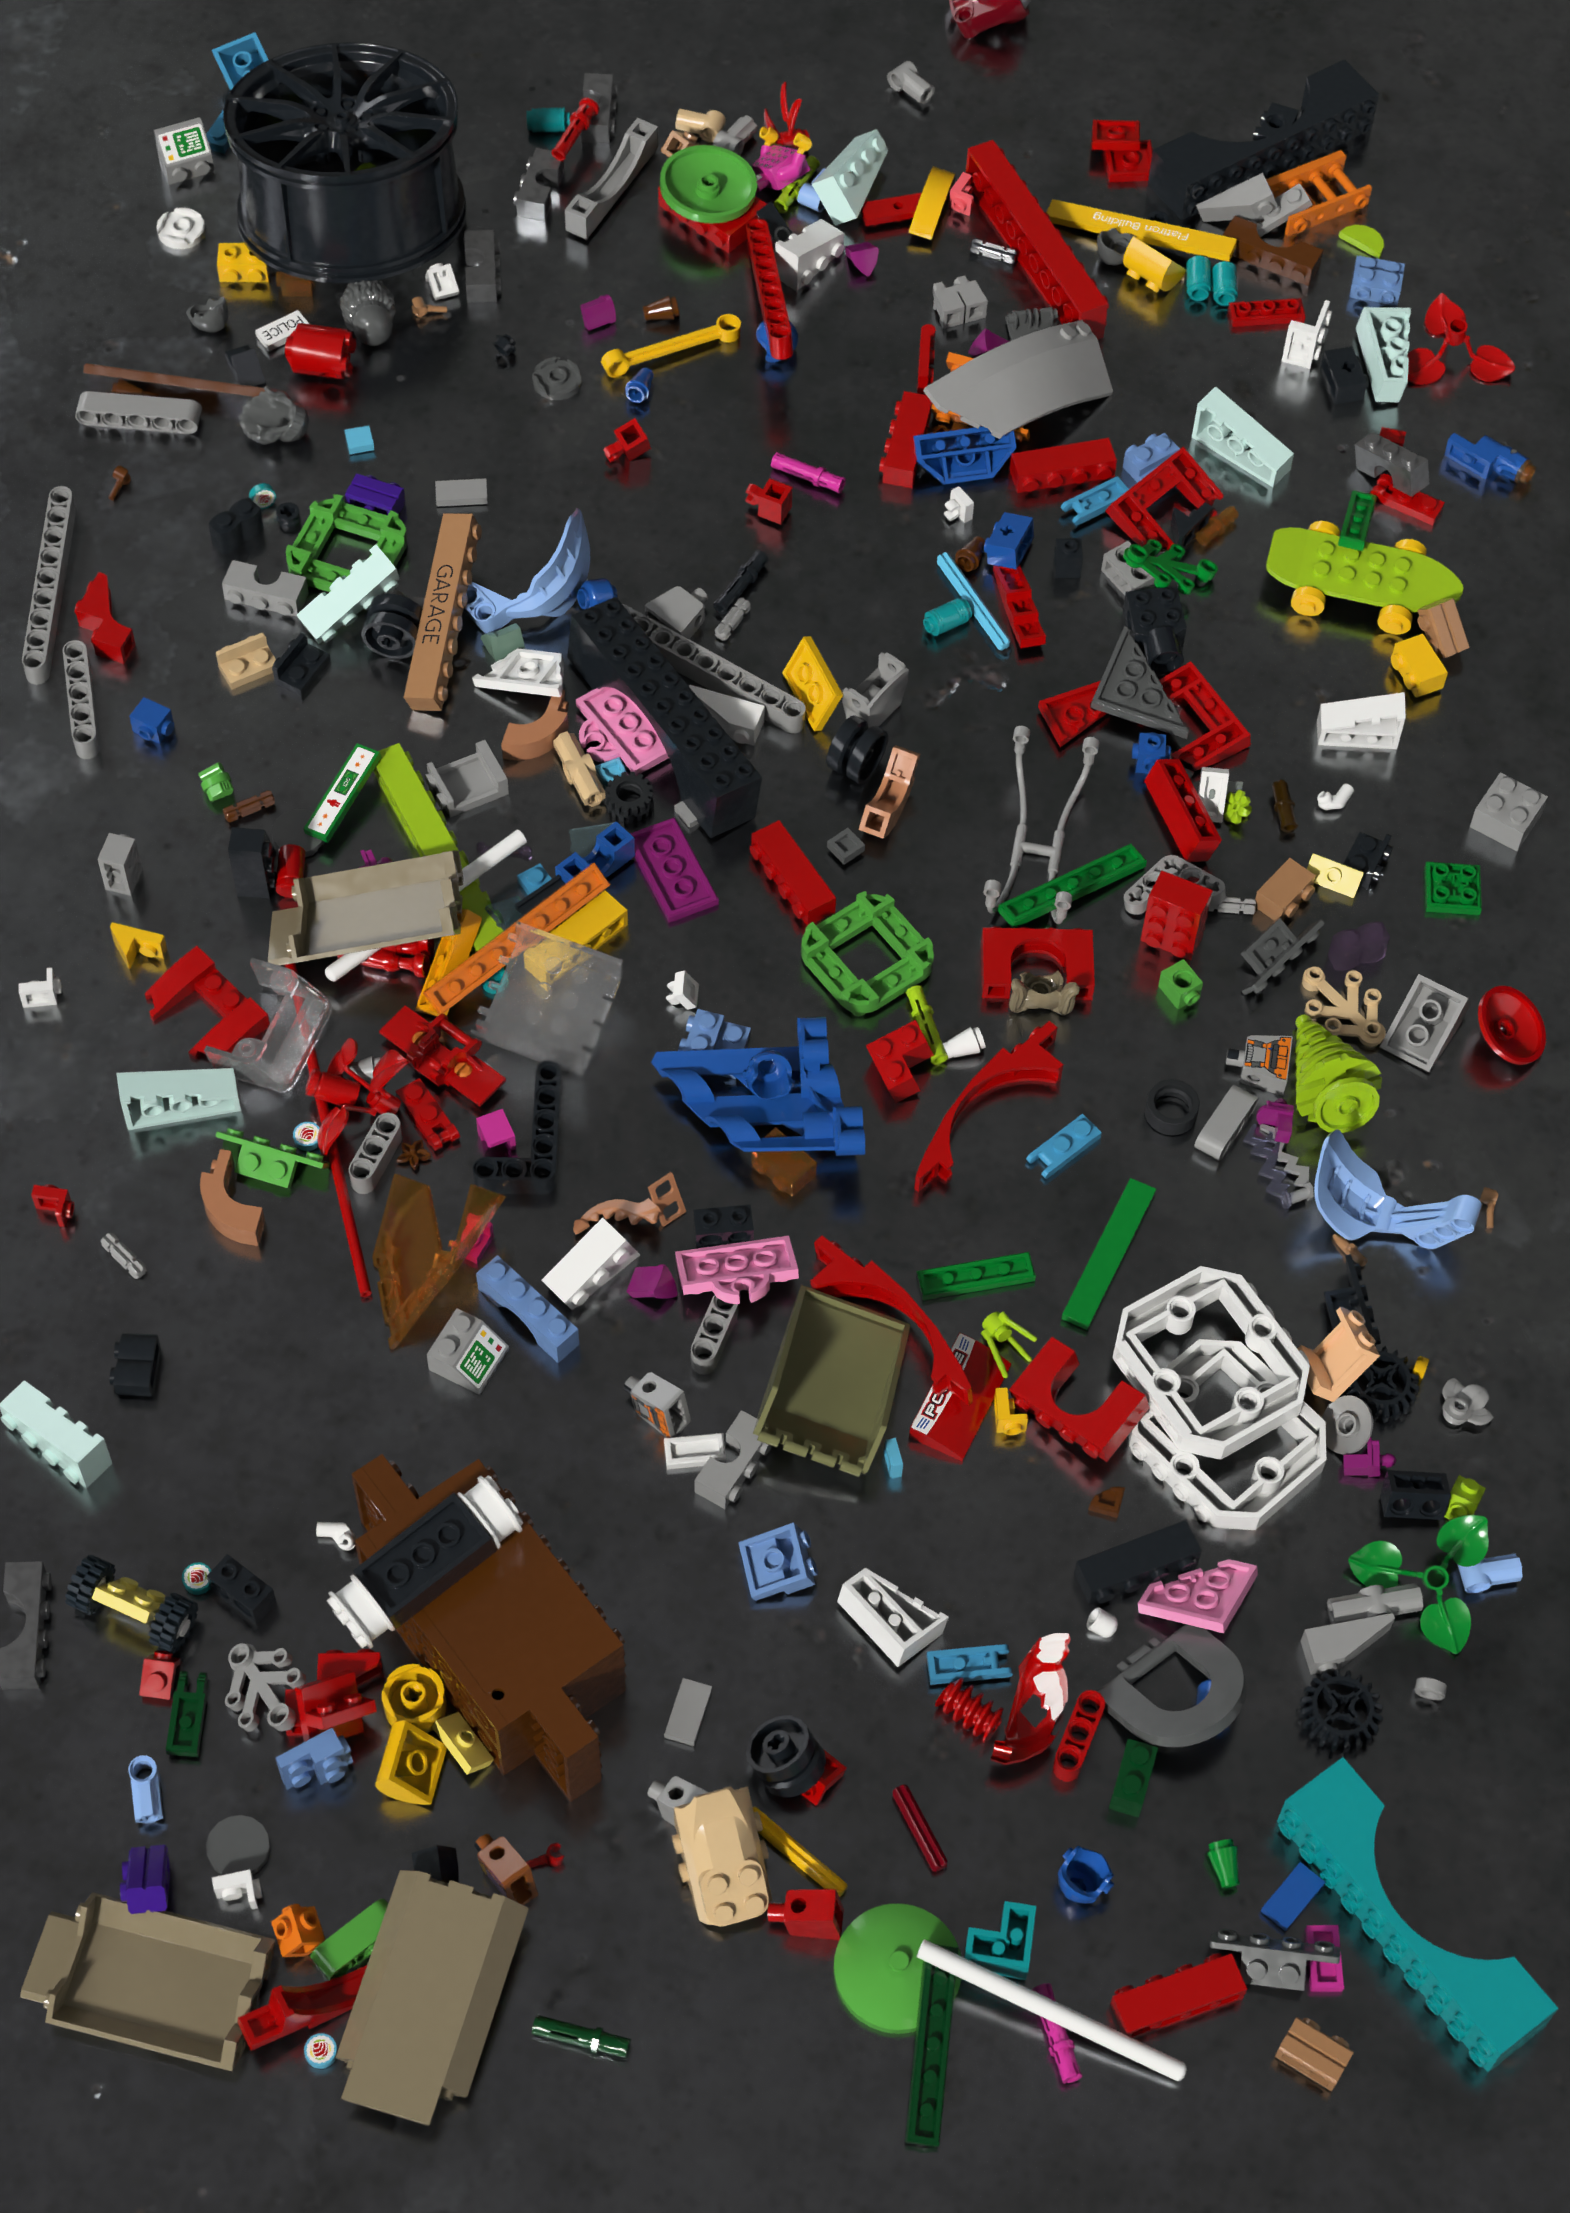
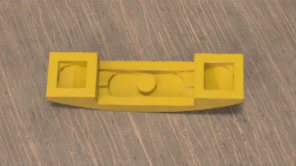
M932 167L918 202L909 233L932 240L945 200L954 181L955 173Z

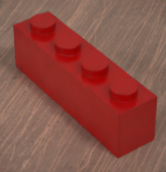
M904 391L902 400H897L894 413L897 419H892L889 431L892 437L887 438L884 453H887V456L881 458L879 472H883V483L907 488L913 487L919 464L916 459L913 436L927 434L932 415L931 407L933 403L927 395Z
M1104 438L1012 453L1010 473L1017 493L1032 492L1039 489L1056 488L1115 477L1117 459L1110 439Z
M1157 759L1144 782L1184 860L1188 862L1208 861L1222 839L1180 759Z
M780 820L751 834L750 852L753 858L760 860L764 866L765 874L770 880L773 879L776 882L780 895L783 899L789 900L792 910L798 919L802 918L808 926L811 922L816 923L835 913V895Z
M1221 1953L1207 1957L1201 1965L1193 1967L1192 1964H1186L1177 1968L1173 1975L1164 1978L1162 1974L1148 1978L1145 1981V1985L1133 1988V1985H1128L1115 1991L1110 2007L1120 2032L1135 2038L1243 1999L1247 1988L1232 1953L1226 1956H1222Z

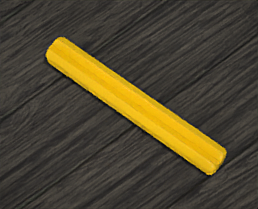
M753 1807V1812L758 1811L763 1830L758 1831L761 1836L824 1889H836L839 1897L844 1894L847 1889V1883L760 1809Z

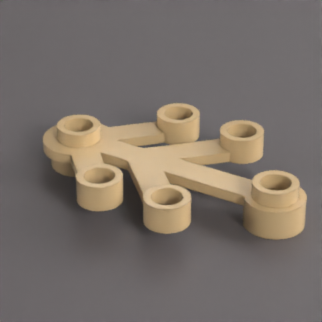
M1319 967L1306 969L1302 978L1303 987L1312 992L1320 991L1336 1006H1322L1320 1001L1312 999L1306 1003L1304 1010L1306 1015L1312 1019L1318 1017L1329 1018L1326 1020L1324 1028L1332 1035L1359 1037L1361 1043L1368 1047H1374L1383 1041L1386 1031L1384 1026L1378 1022V1005L1382 997L1380 991L1373 988L1366 991L1364 996V1003L1367 1005L1366 1019L1358 1012V992L1362 982L1360 972L1351 970L1346 974L1344 981L1347 987L1346 1001L1325 980V974ZM1349 978H1355L1357 982H1352ZM1369 996H1374L1377 1000H1371ZM1310 1007H1315V1008H1317L1318 1010H1317V1011H1312V1010H1310L1309 1008H1310ZM1338 1019H1348L1354 1025H1342ZM1333 1025L1337 1029L1333 1030L1330 1029L1328 1026Z

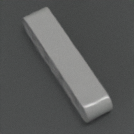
M85 391L80 395L75 417L77 421L88 426L193 434L198 429L202 407L198 402L188 399Z
M72 640L63 647L71 733L77 755L83 759H91L97 756L100 750L91 665L86 645L82 641Z

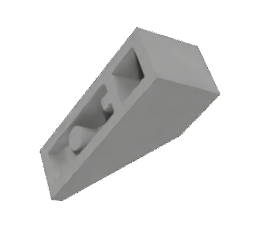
M1263 173L1196 205L1203 222L1232 220L1234 216L1243 219H1256L1278 208Z
M1389 1613L1305 1629L1301 1638V1645L1310 1675L1317 1673L1321 1675L1325 1671L1331 1675L1334 1670L1341 1669L1391 1629L1395 1619L1394 1614Z

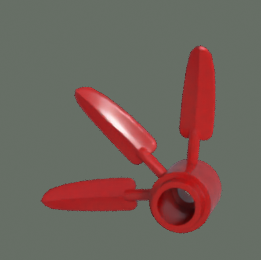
M784 82L781 86L780 101L782 117L787 122L788 131L779 133L770 119L767 108L764 109V120L767 129L771 127L778 133V139L773 145L779 144L799 149L793 143L795 136L801 133L810 138L806 129H794L802 99H796L788 112L787 82Z

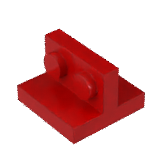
M343 1671L295 1687L304 1742L330 1728H333L337 1737L343 1735L344 1738L362 1733L364 1732L362 1717L377 1712L375 1700L362 1697V1694L358 1693L354 1671Z

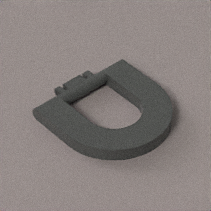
M1185 1624L1162 1642L1153 1637L1148 1641L1152 1647L1151 1649L1144 1644L1126 1658L1130 1664L1129 1666L1123 1661L1120 1662L1117 1668L1121 1673L1097 1691L1105 1700L1104 1709L1139 1739L1163 1747H1184L1206 1741L1225 1730L1236 1719L1244 1705L1247 1685L1240 1661L1227 1646L1206 1629ZM1174 1652L1179 1653L1211 1679V1688L1208 1695L1196 1706L1182 1711H1167L1157 1707L1131 1685Z

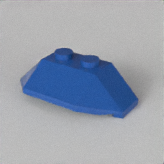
M985 427L913 436L917 462L943 485L994 478L1016 449L1014 430L1003 435L1001 439L992 436L989 429Z

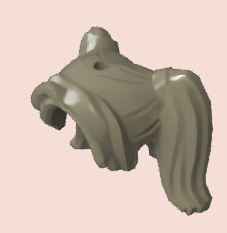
M1059 971L1044 976H1035L1030 972H1023L1020 974L1021 980L1013 979L1011 983L1013 991L1009 1001V1008L1015 1013L1025 1012L1027 1009L1043 1008L1051 1009L1062 1016L1069 1014L1074 1008L1075 996L1079 994L1080 990L1076 982H1069L1063 987L1064 980Z

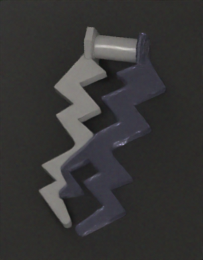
M1253 1124L1243 1143L1255 1146L1250 1151L1251 1155L1266 1159L1258 1174L1272 1179L1266 1188V1192L1281 1198L1285 1210L1289 1209L1291 1204L1305 1199L1311 1201L1314 1197V1190L1309 1182V1167L1297 1165L1299 1157L1282 1152L1286 1143L1275 1141V1127L1261 1124L1260 1130L1269 1134L1262 1140L1253 1137L1257 1127L1256 1124ZM1267 1142L1275 1144L1273 1149L1266 1148L1265 1146ZM1277 1161L1287 1163L1284 1172L1273 1169ZM1287 1173L1298 1175L1294 1186L1303 1188L1289 1193L1287 1189L1290 1184L1282 1183Z

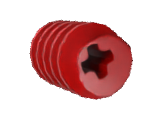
M961 1677L957 1681L951 1682L936 1700L935 1707L944 1704L943 1713L946 1715L954 1711L953 1720L955 1722H959L964 1718L963 1728L969 1729L974 1726L972 1734L975 1737L984 1733L982 1741L985 1744L999 1728L1004 1708L1000 1707L995 1712L991 1711L994 1701L991 1699L983 1705L981 1702L984 1693L981 1692L973 1697L974 1686L970 1685L966 1689H962L964 1678Z

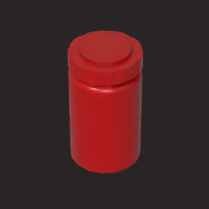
M287 844L279 848L276 892L280 896L293 898V879L304 878L306 851L299 845Z
M314 1068L308 1078L305 1094L310 1097L313 1095L314 1098L341 1107L343 1105L354 1106L361 1084L325 1071L320 1072L319 1069Z

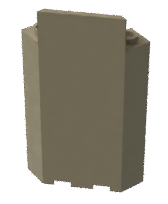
M459 850L293 879L292 896L294 901L298 903V907L272 912L268 951L269 968L461 934V924L458 923L457 914L462 913L463 897L460 895L459 886L463 885L464 877Z
M400 1870L335 2057L346 2062V2069L350 2070L341 2099L423 2125H430L438 2098L452 2101L453 2096H468L525 1922L528 1907L499 1894L493 1893L492 1896L479 1893L474 1890V1887L451 1880L448 1884L431 1878V1874L420 1871Z
M92 1892L84 1903L81 1902L79 1904L75 1917L51 1911L48 1915L22 1986L20 1998L43 2003L44 2009H47L45 2023L233 2071L246 2045V2042H244L245 2037L237 2023L238 2017L258 2009L261 2000L259 1998L263 1979H268L271 1970L276 1939L168 1911L150 1912L147 1910L146 1913L131 1914L128 1912L127 1901L122 1902L121 1899Z

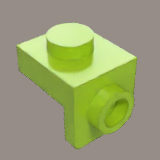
M1459 1475L1450 1492L1451 1496L1444 1517L1452 1520L1460 1516L1474 1515L1486 1488L1479 1485L1473 1479L1464 1478Z

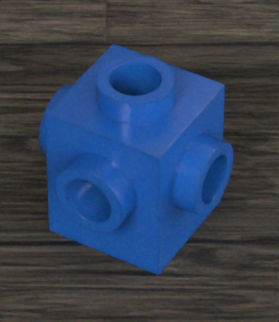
M1153 732L1139 734L1138 743H1133L1132 759H1136L1135 773L1148 774L1157 759H1170L1171 746L1166 745V735Z

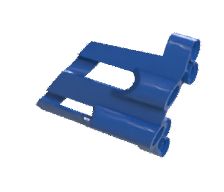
M826 1017L797 1018L798 1046L656 1052L651 1061L662 1077H668L676 1084L681 1092L682 1101L709 1127H720L727 1135L729 1143L744 1152L835 1150L836 1156L865 1155L862 1106L844 1107L840 1097L838 1077L833 1065L829 1063ZM774 1050L780 1052L789 1060L792 1068V1079L795 1080V1085L788 1095L776 1099L761 1100L752 1091H750L752 1095L714 1097L711 1089L701 1076L733 1075L747 1087L745 1078H743V1070H747L750 1059L761 1052ZM784 1125L801 1136L760 1138L752 1126Z

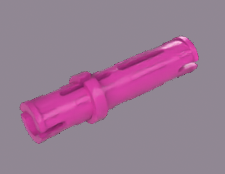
M779 452L774 454L771 461L772 468L812 482L813 486L826 487L837 493H841L844 489L846 478L826 471L824 467L817 468Z
M1044 1983L1032 1989L1056 2001L1050 1983ZM1041 2017L1051 2046L1049 2052L1055 2058L1062 2083H1072L1082 2078V2073L1073 2051L1075 2049L1074 2042L1069 2039L1064 2027Z

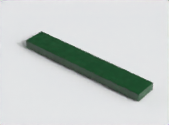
M938 1945L958 1955L959 1948ZM923 1961L905 2143L939 2147L956 1976L926 1961Z

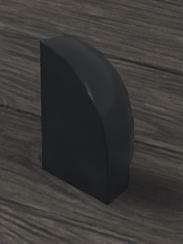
M435 1845L412 1853L414 1871L431 1874V1878L448 1884L450 1880L458 1882L456 1848Z

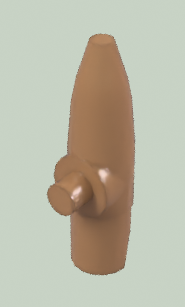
M1333 1234L1332 1237L1335 1243L1346 1255L1351 1254L1353 1261L1357 1264L1359 1263L1361 1267L1366 1265L1368 1259L1359 1252L1354 1243H1350L1345 1238Z

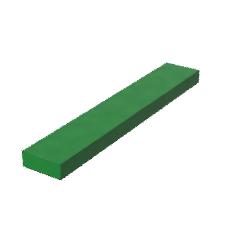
M1128 844L999 904L998 912L1012 928H1017L1057 909L1055 898L1058 892L1065 891L1070 893L1073 897L1072 901L1145 868L1147 860L1132 844Z
M1129 1179L1062 1313V1320L1085 1330L1089 1329L1156 1194V1188L1135 1179Z

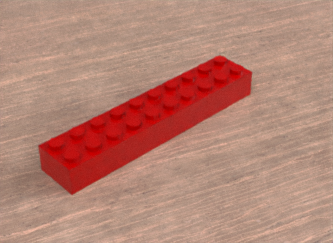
M994 140L968 148L966 173L972 175V195L1007 246L1017 251L1016 259L1049 307L1052 306V309L1057 308L1060 323L1066 324L1083 320L1084 323L1089 325L1097 340L1102 339L1105 326L1107 325L1108 299L1100 293L1095 280L1086 273L1083 263L1077 260L1071 246L1065 243L1060 230L1056 229L1051 223L1048 213L1042 210L1036 196L1030 193L1026 182L1021 180L1015 166L1009 163L1003 149L999 148Z

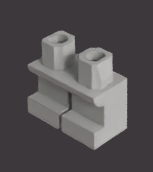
M964 275L957 277L954 280V286L947 287L944 282L934 283L933 309L937 310L940 316L942 329L963 324V321L968 323L986 318L988 300L976 280L969 281Z

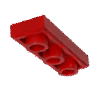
M922 193L864 202L860 211L865 226L912 219Z
M1301 298L1242 301L1229 303L1228 306L1232 327L1287 324L1291 320L1303 323L1306 317Z

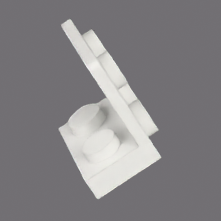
M1325 300L1316 326L1291 320L1282 362L1310 369L1313 360L1318 361L1322 346L1319 344L1325 343L1329 330L1324 327L1329 325L1332 311L1328 310L1330 301Z

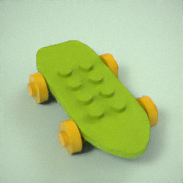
M1328 521L1314 522L1308 529L1281 528L1273 534L1266 570L1278 581L1296 589L1292 595L1291 606L1297 613L1304 616H1316L1322 613L1326 602L1325 595L1383 607L1378 616L1379 627L1387 633L1399 635L1410 630L1413 620L1411 612H1418V609L1441 599L1454 598L1456 603L1463 594V584L1460 579L1447 567L1426 556L1427 549L1425 546L1413 539L1400 540L1394 545V548L1365 542L1363 551L1338 546L1341 531L1335 524Z

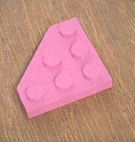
M1228 1559L1218 1562L1217 1568L1205 1572L1199 1568L1178 1575V1580L1163 1584L1162 1581L1149 1584L1138 1602V1611L1142 1614L1224 1633L1258 1576L1257 1566Z

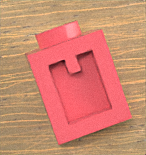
M963 172L950 190L948 208L970 216L974 197L971 195L973 191L971 186L972 175Z

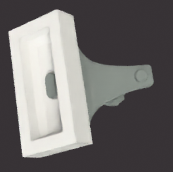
M1202 767L1198 795L1212 822L1222 823L1226 794L1242 790L1243 782L1228 781L1229 769Z

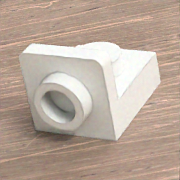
M437 263L429 267L426 271L425 279L430 284L435 301L459 294L451 264L443 265V263Z
M47 968V981L19 983V995L23 1008L57 1005V994L61 993L60 977H55L53 968Z
M250 1869L212 1877L217 1899L223 1898L225 1901H231L247 1893L251 1909H258L257 1899L262 1898V1890L259 1878L253 1879Z

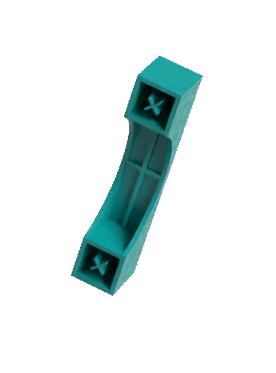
M1342 1757L1285 1800L1277 1820L1279 1823L1278 1827L1287 1839L1290 1840L1292 1838L1297 1844L1302 1858L1309 1864L1313 1863L1318 1869L1320 1878L1325 1881V1885L1330 1889L1334 1888L1339 1894L1344 1908L1351 1914L1355 1913L1360 1919L1365 1933L1372 1939L1376 1938L1381 1944L1386 1958L1392 1964L1397 1963L1402 1969L1407 1983L1413 1989H1418L1423 1994L1428 2008L1435 2015H1440L1448 2024L1447 2029L1453 2038L1457 2041H1462L1470 2050L1469 2055L1473 2062L1479 2067H1484L1487 2072H1490L1545 2028L1558 2010V2007L1515 1957L1483 1960L1459 1956L1433 1945L1410 1928L1399 1916L1384 1892L1375 1862L1374 1842L1376 1828L1385 1805L1345 1758Z

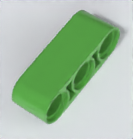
M383 1898L374 1902L317 1946L311 1953L310 1958L328 1980L347 1974L371 1955L389 1904L386 1899Z

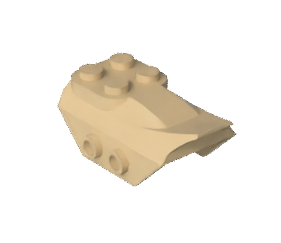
M731 1786L695 1796L690 1803L674 1807V1824L677 1834L672 1835V1841L676 1854L681 1853L683 1863L678 1864L680 1876L683 1883L688 1881L699 1921L708 1925L727 1926L762 1915L767 1910L769 1902H772L764 1859H768L769 1855L765 1841L759 1840L758 1831L763 1830L758 1811L753 1812L748 1786L734 1790Z

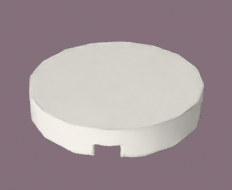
M176 208L174 212L164 213L159 218L156 227L160 241L165 246L173 249L194 247L202 241L206 233L205 221L201 218V214L190 208Z

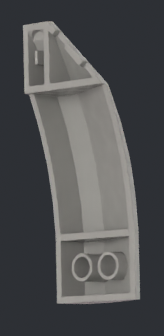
M1083 320L1042 329L1007 342L970 360L928 385L923 390L938 410L946 414L948 411H952L961 416V421L975 428H979L981 425L989 429L992 436L999 439L1003 435L1047 414L1078 403L1110 396L1113 393L1097 337Z

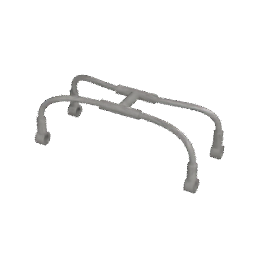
M1025 726L1015 727L1013 740L1015 742L1014 751L1016 753V770L1020 794V824L1017 826L1013 846L1010 875L1001 895L1000 882L996 880H987L985 882L983 893L986 896L985 905L989 913L997 912L998 905L1004 903L1009 895L1018 868L1021 867L1023 852L1049 856L1048 882L1055 879L1059 870L1065 837L1064 827L1069 813L1087 779L1091 765L1094 763V757L1098 753L1100 744L1098 739L1087 737L1083 741L1084 768L1063 810L1058 828L1054 832L1052 846L1025 842L1028 826L1026 825L1027 797L1022 755L1025 752V745L1029 741L1030 729ZM1065 891L1056 894L1055 906L1057 909L1051 911L1052 918L1058 925L1063 923L1067 917V911L1072 904V895Z

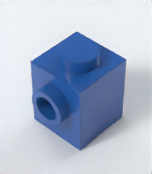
M145 697L129 715L133 732L139 734L145 740H152L160 744L166 736L172 733L174 728L171 709Z

